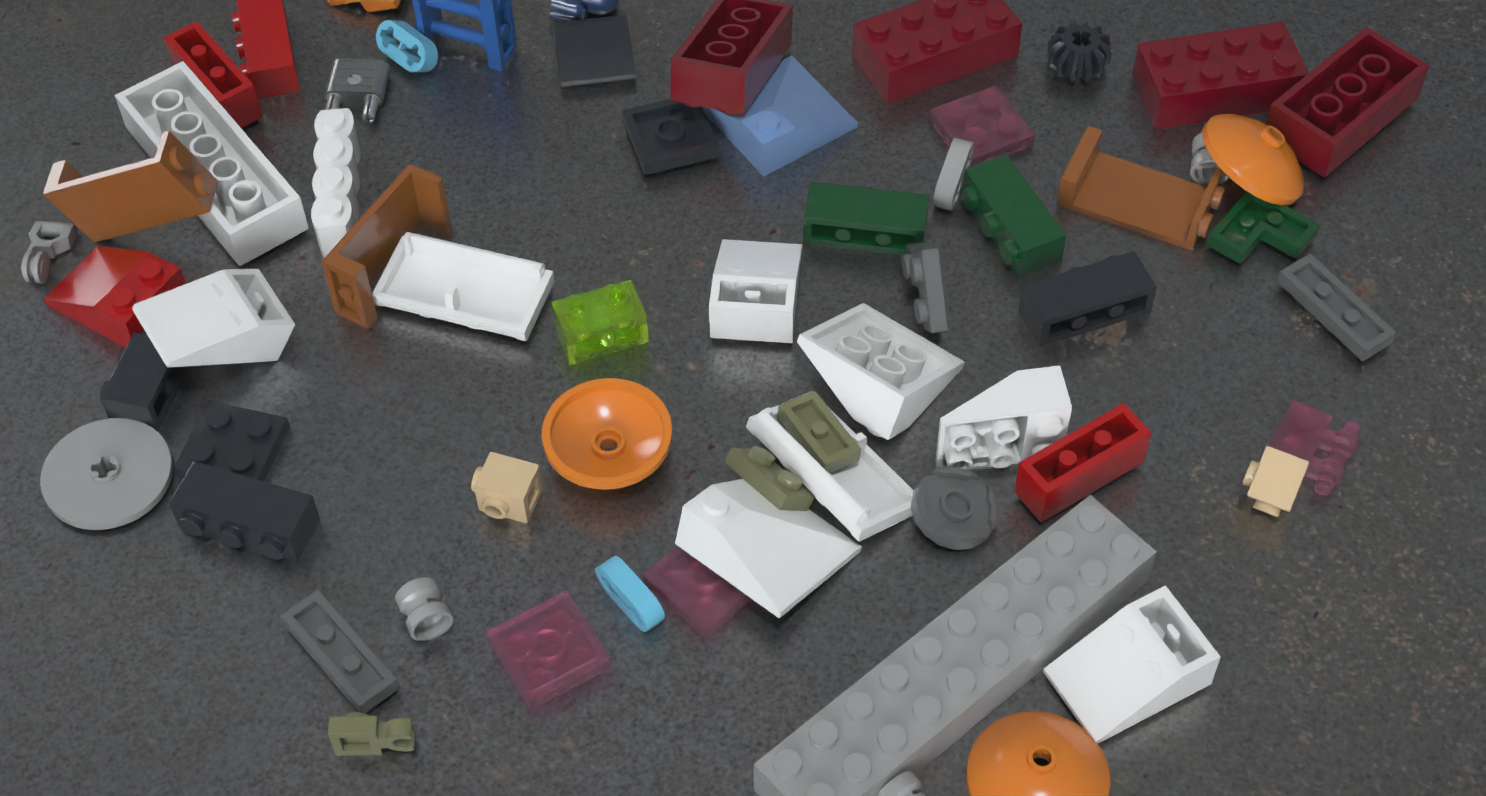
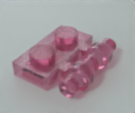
M1292 400L1269 447L1309 461L1310 465L1305 476L1316 480L1314 490L1318 494L1327 496L1331 493L1334 486L1340 484L1344 477V464L1347 458L1355 454L1359 446L1358 436L1361 432V427L1355 422L1348 421L1344 424L1341 431L1334 432L1328 429L1333 418L1332 415ZM1318 448L1330 452L1327 459L1321 460L1314 457Z

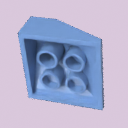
M793 56L779 62L744 115H729L721 110L702 107L708 118L763 177L858 128V122Z

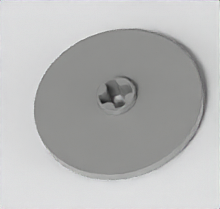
M126 418L102 419L73 430L53 447L41 470V492L52 513L61 521L71 526L87 530L116 528L142 517L162 499L172 479L173 459L164 438L149 425ZM107 469H114L108 472L107 477H100L106 474Z

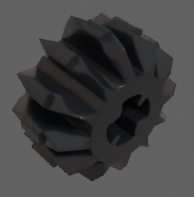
M1071 21L1068 27L1058 26L1057 31L1054 35H1051V40L1048 42L1049 68L1056 70L1057 78L1068 76L1071 84L1075 79H1081L1088 83L1091 77L1101 78L1102 73L1111 62L1110 36L1102 33L1101 26L1089 27L1088 21L1084 25H1077L1074 21Z

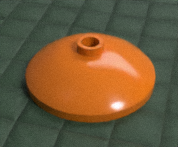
M1236 114L1215 115L1204 125L1202 137L1209 154L1220 169L1244 190L1266 202L1276 205H1291L1303 194L1304 178L1294 151L1278 129L1256 119Z
M617 378L591 380L569 389L551 405L542 425L543 449L551 466L572 483L602 490L623 488L645 479L662 464L672 443V422L665 404L648 388L629 380ZM607 448H613V449H614V450H612V451H603V450H605V449H607Z
M1023 711L996 720L978 736L971 748L967 761L966 783L969 796H1109L1110 791L1109 766L1099 744H1096L1090 735L1077 723L1050 712ZM1035 758H1044L1049 762V765L1039 766L1033 760Z

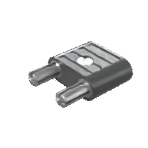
M334 59L331 62L323 99L327 103L325 110L339 109V107H363L362 119L365 122H368V120L373 122L377 107L382 106L390 74L389 64L379 59Z

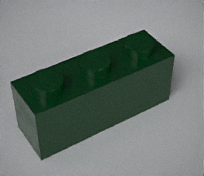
M1007 154L964 170L963 187L960 189V196L964 206L968 210L972 209L979 219L983 233L994 240L999 247L1003 261L1007 265L1011 264L1020 278L1062 262L1066 234Z
M810 182L803 218V244L898 255L907 254L906 244L924 242L929 195L833 183Z

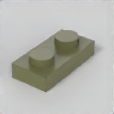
M816 391L779 405L777 413L779 420L793 438L828 473L860 460L862 449Z
M752 446L751 449L731 448L724 462L776 508L787 511H808L815 496L802 486L803 481L799 476L790 471L783 470L774 462L775 456L771 452L759 446Z

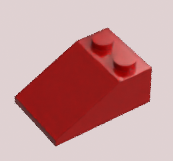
M97 246L43 298V301L47 306L123 347H127L133 333L141 334L144 329L132 310L133 305L186 283L179 267L150 252Z

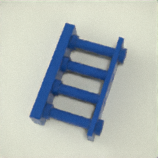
M412 0L416 18L415 29L433 43L438 35L483 46L484 51L487 52L489 68L503 71L517 48L511 0H479V3L467 0ZM441 10L479 19L483 26V31L443 21Z

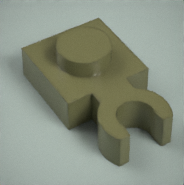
M361 712L329 717L328 737L335 756L383 755V748L402 752L414 750L416 732L412 730V719L395 718L388 722H379L377 716H369Z

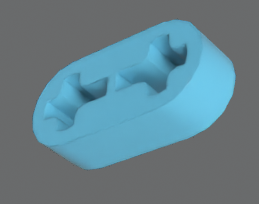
M386 20L377 28L376 43L378 48L404 69L419 73L430 72L434 69L438 60L437 48L430 39L404 21ZM418 49V54H416L413 50Z
M615 555L595 568L596 576L603 589L641 631L647 632L665 619L664 611L657 598L620 557Z

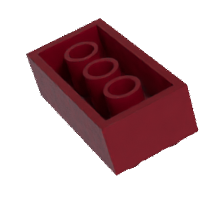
M716 0L671 58L670 100L682 102L689 107H707L721 110L729 115H744L791 46L793 5L770 0Z
M918 0L854 23L852 57L888 105L1017 57L1019 54L1022 22L1004 0Z
M1284 21L1138 43L1132 78L1154 129H1162L1206 122L1211 117L1219 114L1245 116L1269 112L1271 104L1309 74Z
M1366 26L1275 100L1270 106L1266 125L1275 127L1284 135L1297 160L1325 178L1419 98L1430 65Z

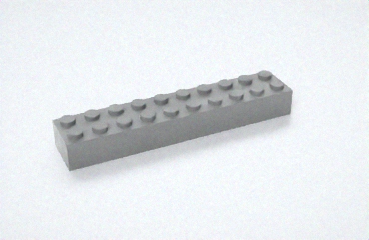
M1089 495L753 764L754 791L759 796H877L879 791L899 774L906 771H912L915 775L918 774L1148 582L1157 551L1093 496Z

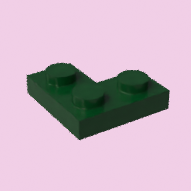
M1246 192L1208 234L1206 245L1240 264L1261 240L1297 259L1317 236L1321 224L1285 205L1272 204Z

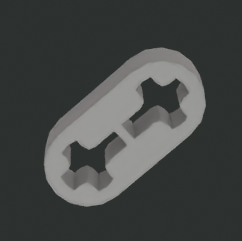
M956 137L953 139L935 188L933 206L949 211L955 209L960 196V189L963 187L964 170L969 168L972 162L975 148L974 142Z

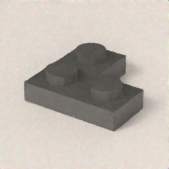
M924 242L906 244L907 254L902 255L901 258L902 270L905 279H910V283L919 288L920 298L914 300L917 323H923V328L931 333L948 331L939 250L937 247Z

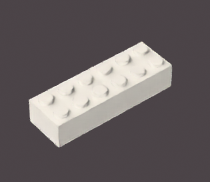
M184 61L115 95L126 128L150 158H154L162 133L170 131L219 181L210 212L198 216L239 266L309 229L300 196Z

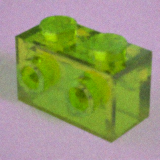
M632 280L608 284L603 288L578 295H570L552 302L555 329L569 365L649 342L647 316Z

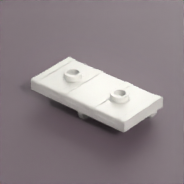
M406 232L393 252L372 292L374 305L386 306L419 314L427 318L432 317L465 325L469 328L490 331L527 341L554 284L553 271L546 270L543 263Z
M779 405L772 408L768 407L760 413L749 417L746 428L750 433L755 435L780 460V463L787 470H790L802 479L805 487L851 532V535L858 542L913 516L911 501L914 490L866 444L867 437L862 432L855 434L833 411L832 413L862 451L858 462L828 473L793 438L777 417Z

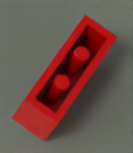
M236 0L238 11L231 12L236 35L242 34V37L235 38L240 60L246 59L245 63L239 64L240 70L254 85L257 99L300 92L283 0Z
M197 21L163 37L172 66L184 61L240 128L262 118L254 85Z
M1122 403L1019 462L1014 492L1036 518L1043 522L1144 463L1152 432Z

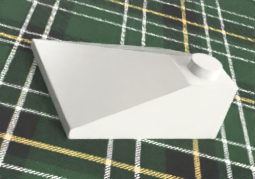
M865 303L800 334L797 343L851 417L866 426L871 434L887 440L909 428L962 370L965 363L963 360Z
M744 479L712 484L684 504L675 541L677 546L778 618L782 617L859 554L862 548L860 544L809 509L808 511L779 510Z

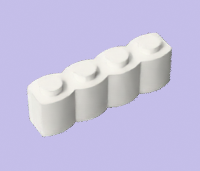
M349 108L320 110L314 124L318 141L313 152L317 170L312 180L316 200L312 206L311 218L323 258L353 227L360 215L357 193L360 188V175L357 165L361 158V149L354 118Z

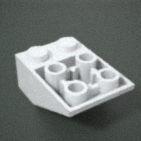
M722 239L713 273L709 302L710 338L793 343L802 244Z
M259 269L221 270L136 303L132 308L167 367L278 361L295 326V323Z
M1060 365L1018 370L941 417L935 469L956 466L966 470L986 467L1005 468L1012 464H1018L1066 436L1072 405Z
M1165 585L1126 605L1045 667L1043 673L1083 729L1098 744L1211 685L1221 656Z

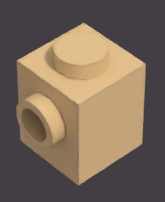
M1266 446L1260 463L1251 461L1242 484L1250 487L1247 496L1256 500L1253 508L1275 517H1279L1281 510L1291 513L1310 462Z
M490 452L484 466H479L475 470L471 483V490L475 492L479 511H483L488 516L496 519L508 518L528 523L543 490L539 464Z

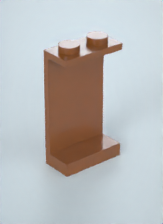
M1088 126L1061 177L1057 206L1189 250H1193L1199 236L1206 238L1214 217L1213 214H1210L1211 208L1216 210L1220 208L1226 191V187L1220 186L1223 174L1220 168H1215L1207 187L1099 152L1103 130Z
M165 131L162 133L154 158L83 177L67 160L53 163L43 195L95 243L209 213L219 181L170 131Z
M409 164L321 261L335 314L369 329L378 318L370 284L387 266L401 237L406 232L416 233L422 225L447 237L452 233L443 179L437 174Z

